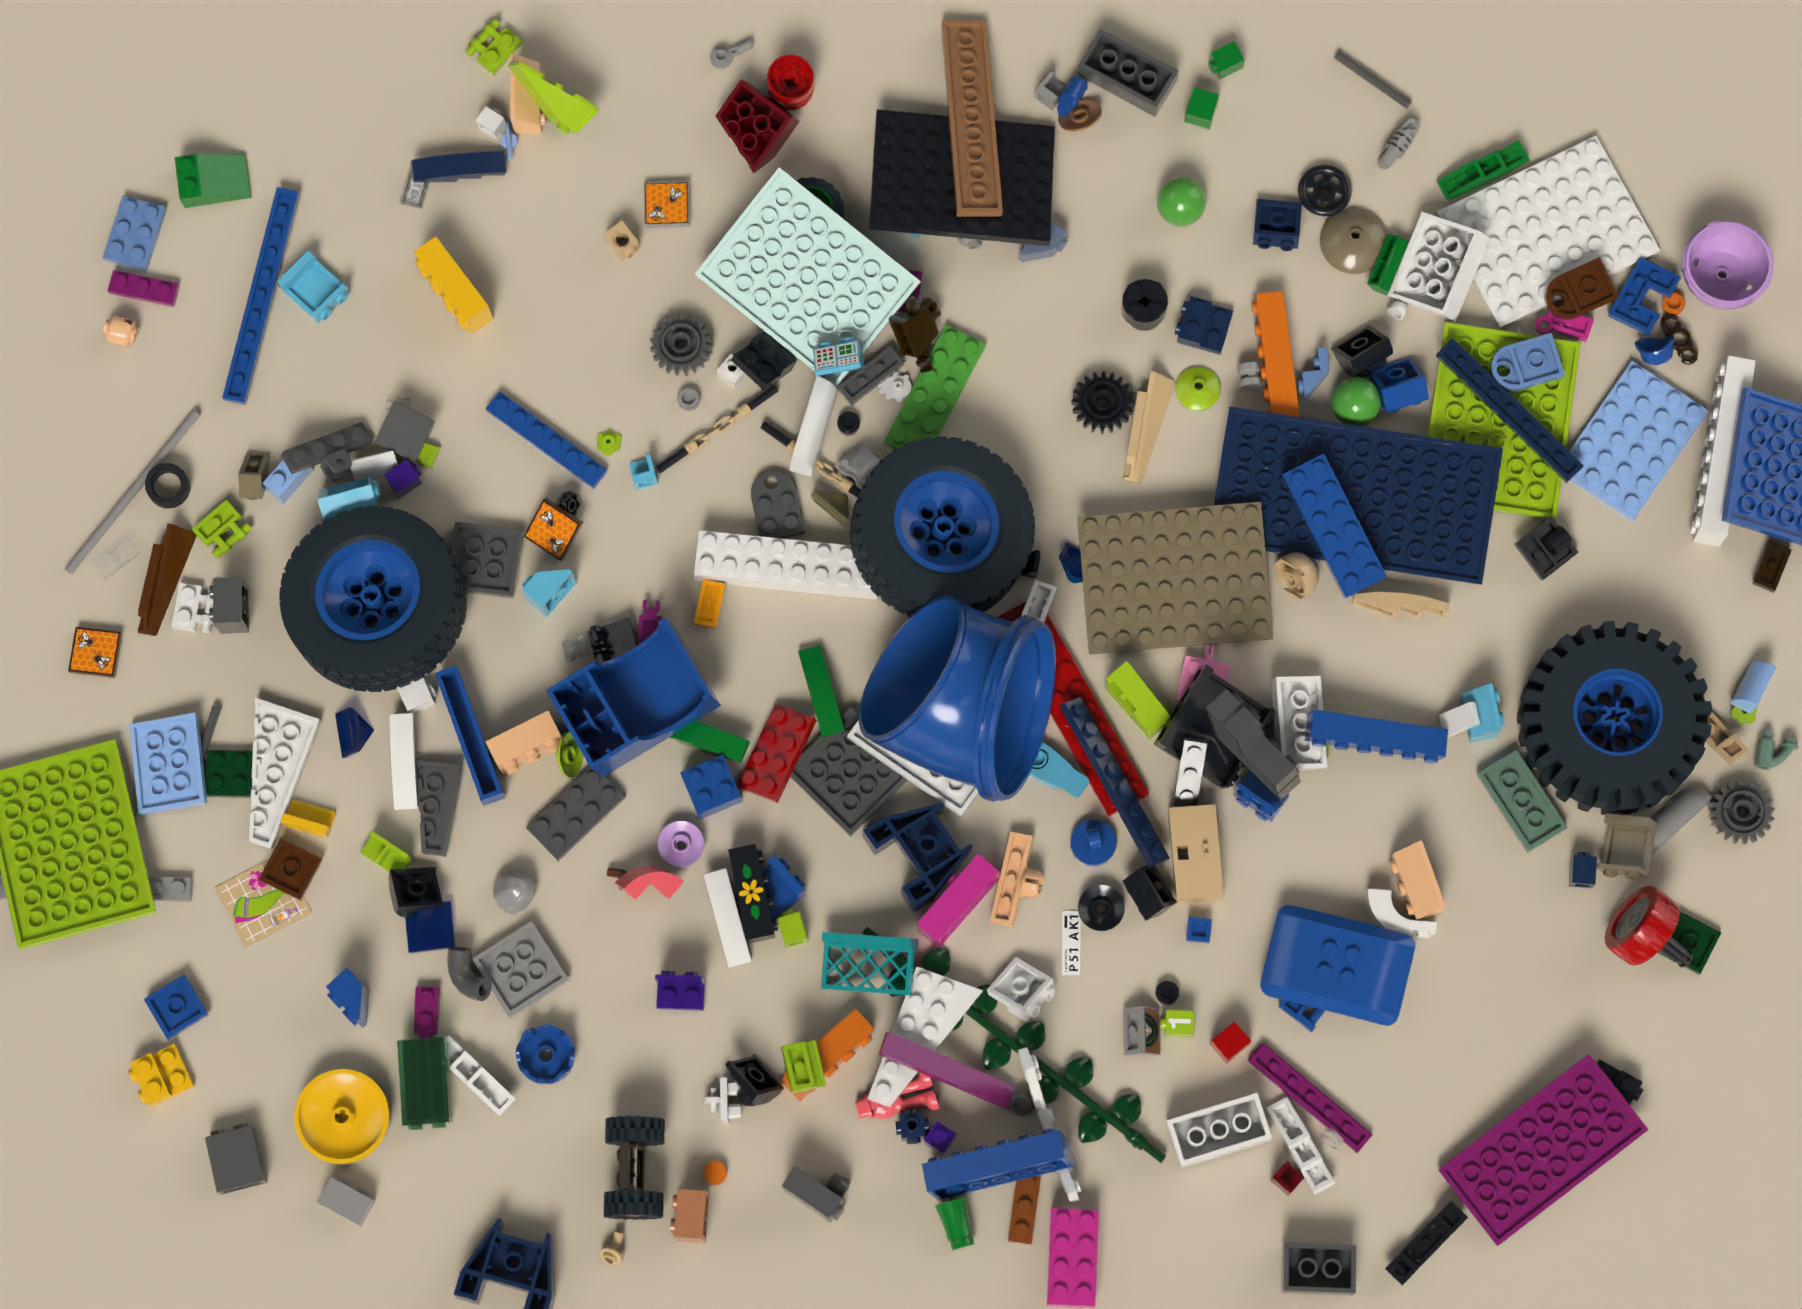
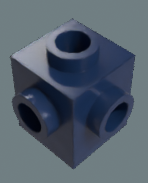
M918 1109L904 1110V1114L899 1115L900 1121H895L896 1135H901L902 1141H907V1144L921 1143V1140L925 1139V1133L929 1132L928 1118L923 1117V1112L918 1113ZM909 1122H916L917 1127L915 1129L908 1128Z

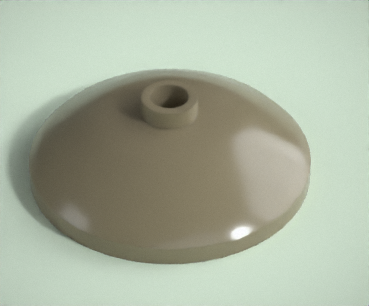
M1357 208L1345 209L1332 215L1324 224L1320 235V248L1326 261L1335 269L1348 274H1361L1374 268L1387 232L1382 222L1372 213ZM1356 233L1359 235V238L1354 239L1351 235Z

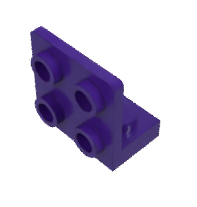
M661 971V974H655V980L658 984L656 1008L663 1010L704 1011L705 981L703 977L698 976V972H684V975H675L674 971Z

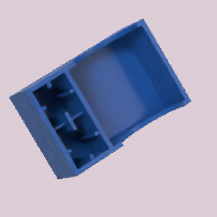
M666 617L658 622L657 629L650 637L632 650L608 661H593L546 690L589 766L602 778L721 706L677 629Z

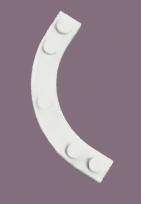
M1027 1047L1018 1050L1026 1081L1029 1083L1030 1095L1042 1130L1052 1129V1122L1055 1119L1051 1108H1046L1038 1080H1041L1042 1077L1038 1069L1035 1054L1030 1056ZM1073 1168L1058 1171L1070 1205L1079 1202L1077 1193L1081 1191L1077 1178L1072 1179L1070 1175L1073 1172Z

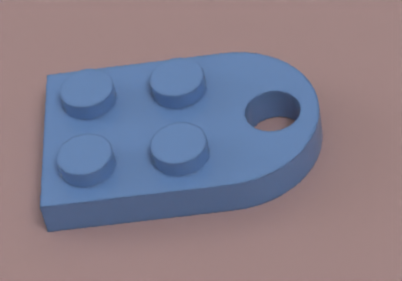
M1552 333L1507 345L1495 354L1491 363L1492 377L1508 391H1519L1565 377ZM1499 366H1506L1509 369V375L1505 377L1500 376L1497 373V368Z

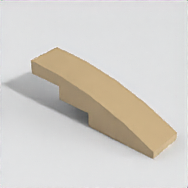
M1396 592L1356 593L1352 602L1358 606L1395 619L1398 611L1421 618L1423 610L1446 617L1450 607V603L1430 597Z

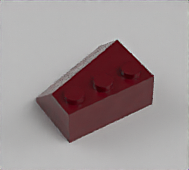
M740 79L715 115L729 138L737 146L741 156L747 161L753 173H756L775 158L800 122L752 84Z

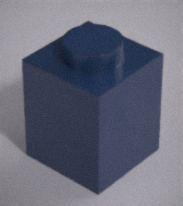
M1577 852V855L1571 857L1569 887L1593 888L1596 885L1597 857L1591 856V853Z

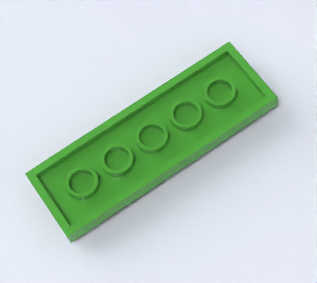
M945 325L928 357L933 364L932 371L920 372L886 436L884 444L897 449L902 445L905 447V444L915 440L919 442L922 438L932 437L934 439L936 436H939L986 348V344Z

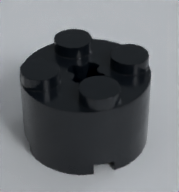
M1141 279L1127 286L1122 299V315L1125 321L1132 325L1133 328L1141 331L1152 330L1164 320L1167 312L1168 297L1161 283L1149 279ZM1142 303H1146L1148 307H1143Z

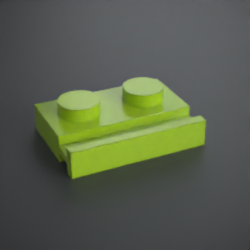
M816 1040L793 1043L781 1047L791 1093L826 1086Z

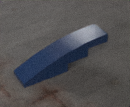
M504 151L458 153L411 160L413 183L457 182L458 179H480L482 176L505 175L507 172Z

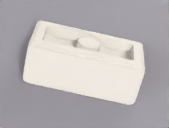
M392 450L351 460V471L354 480L372 476L373 479L384 477V474L398 466L397 457Z

